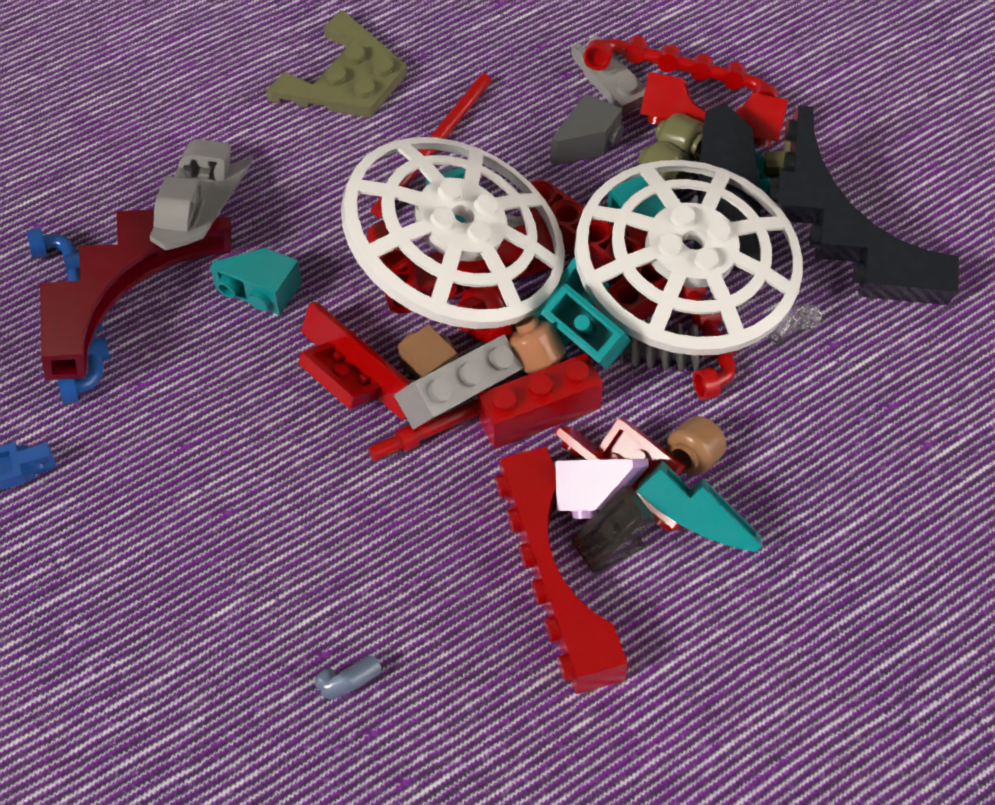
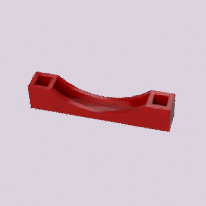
M547 446L500 458V474L495 475L496 488L500 499L507 498L511 509L506 511L509 526L513 534L518 532L520 534L523 544L519 545V553L524 568H532L535 580L531 581L532 591L537 605H545L548 617L544 618L545 628L550 642H558L562 655L558 656L557 660L564 682L571 680L577 695L625 681L628 662L614 625L594 613L576 597L563 580L552 556L548 529L551 515L557 504L556 470Z

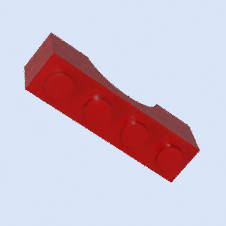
M654 72L648 73L640 114L648 115L647 122L659 125L662 120H667L672 114L679 112L704 123L705 113L708 111L702 109L692 99L686 79ZM752 93L749 99L734 111L753 128L755 145L770 147L771 141L779 142L789 99Z

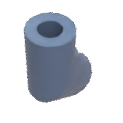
M368 655L339 674H336L333 669L321 671L315 678V686L321 690V696L334 700L380 675L381 665L374 656Z

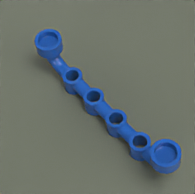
M41 228L26 230L32 259L47 257L46 249H59L63 254L68 281H80L79 253L70 239L58 234L43 235ZM102 322L96 332L103 330ZM96 332L88 352L86 378L58 380L63 405L79 402L78 394L91 390L100 382L103 376V361L110 360L106 338L97 339Z

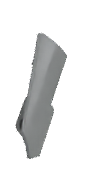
M195 139L189 142L179 161L175 175H166L157 194L154 207V228L150 234V241L164 250H170L203 239L251 166L252 158L230 164L231 146L228 143Z

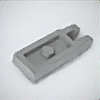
M595 35L588 39V43H590L592 40L601 38ZM578 43L571 47L572 57L583 70L584 76L610 104L622 108V114L642 105L645 86L614 53L608 67L596 71L590 69L585 64L583 55L586 48Z

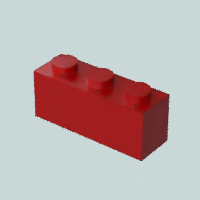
M584 353L479 393L478 420L494 450L601 409L603 381L587 354Z

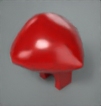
M497 285L492 287H471L457 303L458 307L473 309L507 307ZM515 324L487 329L457 328L465 331L477 341L490 342L503 334L508 339L515 329Z

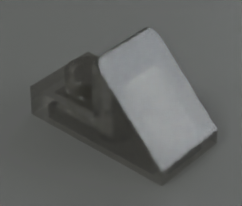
M623 486L579 531L571 542L592 573H597L641 550L645 543L639 535L655 518L634 488Z

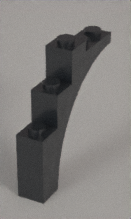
M798 105L793 119H787L784 138L785 141H790V152L785 153L783 171H780L775 184H769L767 195L780 207L790 222L811 224L809 241L810 244L815 245V258L855 262L853 282L858 283V297L948 305L959 292V256L928 251L904 242L876 226L858 211L835 184L821 157L814 130L813 107Z

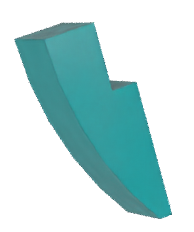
M662 460L639 482L636 492L658 511L679 525L705 538L731 547L753 552L758 551L762 547L761 535L704 478L691 489Z

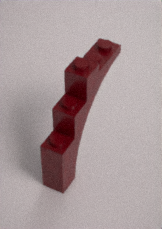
M154 209L116 211L118 244L79 246L80 281L40 283L41 358L45 380L86 378L88 352L97 328L110 308L128 290L141 281L180 262L202 256L231 253L230 217L216 218L203 239L185 246L164 250L150 241V234L154 228Z

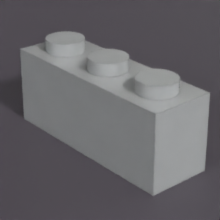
M503 334L412 382L394 394V397L414 430L522 370L523 366L513 351L507 337Z

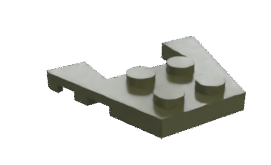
M340 10L324 27L325 38L346 46L345 50L314 84L283 72L266 90L268 101L280 103L281 99L296 102V106L309 108L311 104L328 106V111L371 118L407 76V65L345 11Z

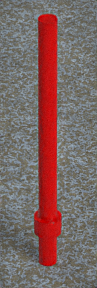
M482 73L479 75L430 137L446 139L491 84V78L487 74ZM435 149L418 150L424 156H430L436 152ZM419 169L407 175L399 186L409 188L408 185L419 173ZM382 197L371 208L372 214L377 218L383 217Z
M478 399L439 415L414 430L411 425H407L394 431V436L367 447L371 459L375 462L399 450L405 453L418 447L420 441L478 416Z

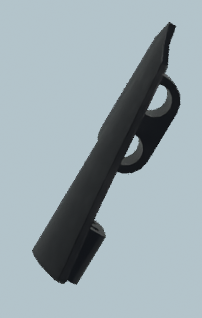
M725 103L705 113L699 162L726 169L758 187L753 128ZM698 174L697 181L711 184L713 177ZM727 183L725 190L732 192L745 201L761 217L760 203L741 189ZM696 190L698 204H702L706 192ZM722 198L720 199L716 210L723 214L730 222L747 219L734 205ZM752 233L738 236L740 242L739 251L760 262V244L757 234ZM694 241L693 250L701 249V245ZM734 266L732 269V271L739 270V268L736 266Z

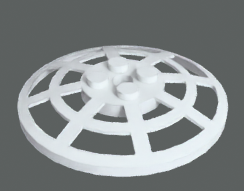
M414 137L396 140L378 147L365 156L353 170L345 187L341 204L342 227L348 246L356 261L369 278L389 297L428 319L455 327L471 329L499 328L515 324L539 310L559 284L564 269L565 249L562 233L555 215L542 195L517 170L477 147L436 137ZM416 149H435L453 152L468 158L466 160L447 155L424 156ZM399 152L409 160L394 171L387 183L362 180L369 167L384 156ZM482 164L491 167L492 169H494L495 171L509 179L522 192H524V194H519L507 181H505L502 177H500L490 169L482 166ZM434 165H452L465 168L464 179L445 178ZM417 169L430 182L422 192L399 186L407 175ZM480 175L497 184L508 195L494 197L486 189L479 186ZM358 193L382 197V216L389 234L370 244L363 233L358 217ZM395 200L415 205V223L403 228L401 227L395 211ZM529 207H536L544 219L553 241L555 255L537 242L536 224ZM519 209L525 223L526 235L507 226V218L504 211ZM455 215L464 217L468 223L459 222L455 219ZM422 237L433 249L444 255L442 263L440 264L424 254L412 241ZM503 239L523 249V253L518 260L506 268L497 253V249ZM399 247L417 266L437 277L431 297L402 281L385 266L379 257ZM535 256L552 268V271L542 288L531 297L521 301L512 280L526 270ZM484 259L491 273L457 270L459 260L479 261ZM453 283L469 287H492L498 285L507 307L473 309L448 304L447 300Z
M661 160L641 164L622 171L606 181L592 195L583 209L576 231L574 253L577 271L583 287L594 305L629 336L649 346L672 353L694 356L719 355L737 351L757 343L773 332L786 318L799 293L803 276V257L799 240L788 218L780 207L760 188L739 175L710 164L687 160ZM683 171L713 177L711 184L690 179L665 181L658 172ZM642 176L650 185L633 194L621 209L598 206L609 191L623 182ZM727 183L741 189L757 200L772 217H759L745 201L732 192L725 190ZM672 190H700L706 192L702 204L681 203ZM657 194L665 206L654 218L633 212L642 201ZM722 198L734 205L747 219L730 222L723 214L716 210L720 199ZM592 219L614 222L612 247L616 260L598 269L593 267L588 245L589 226ZM626 225L648 231L644 249L631 254L627 253L624 240ZM783 230L793 257V271L790 280L770 268L772 263V246L767 231ZM752 233L757 234L760 244V262L739 251L740 242L738 236ZM694 240L702 248L698 250L690 249L684 245L683 241ZM651 263L660 275L668 279L664 291L649 283L636 268ZM734 266L754 275L745 287L731 295L723 280L729 275ZM623 274L637 291L657 303L658 305L650 324L638 319L624 309L607 292L602 283ZM764 282L784 294L781 302L769 315L755 325L743 328L736 307L751 299L761 289ZM683 286L694 288L709 286L715 300L696 301L683 299L678 296ZM672 310L690 314H715L720 312L728 334L696 337L666 331L665 327Z

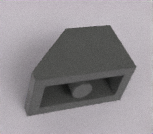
M585 93L551 138V163L560 165L604 156L611 145L618 144L624 132V125L621 124L622 108Z

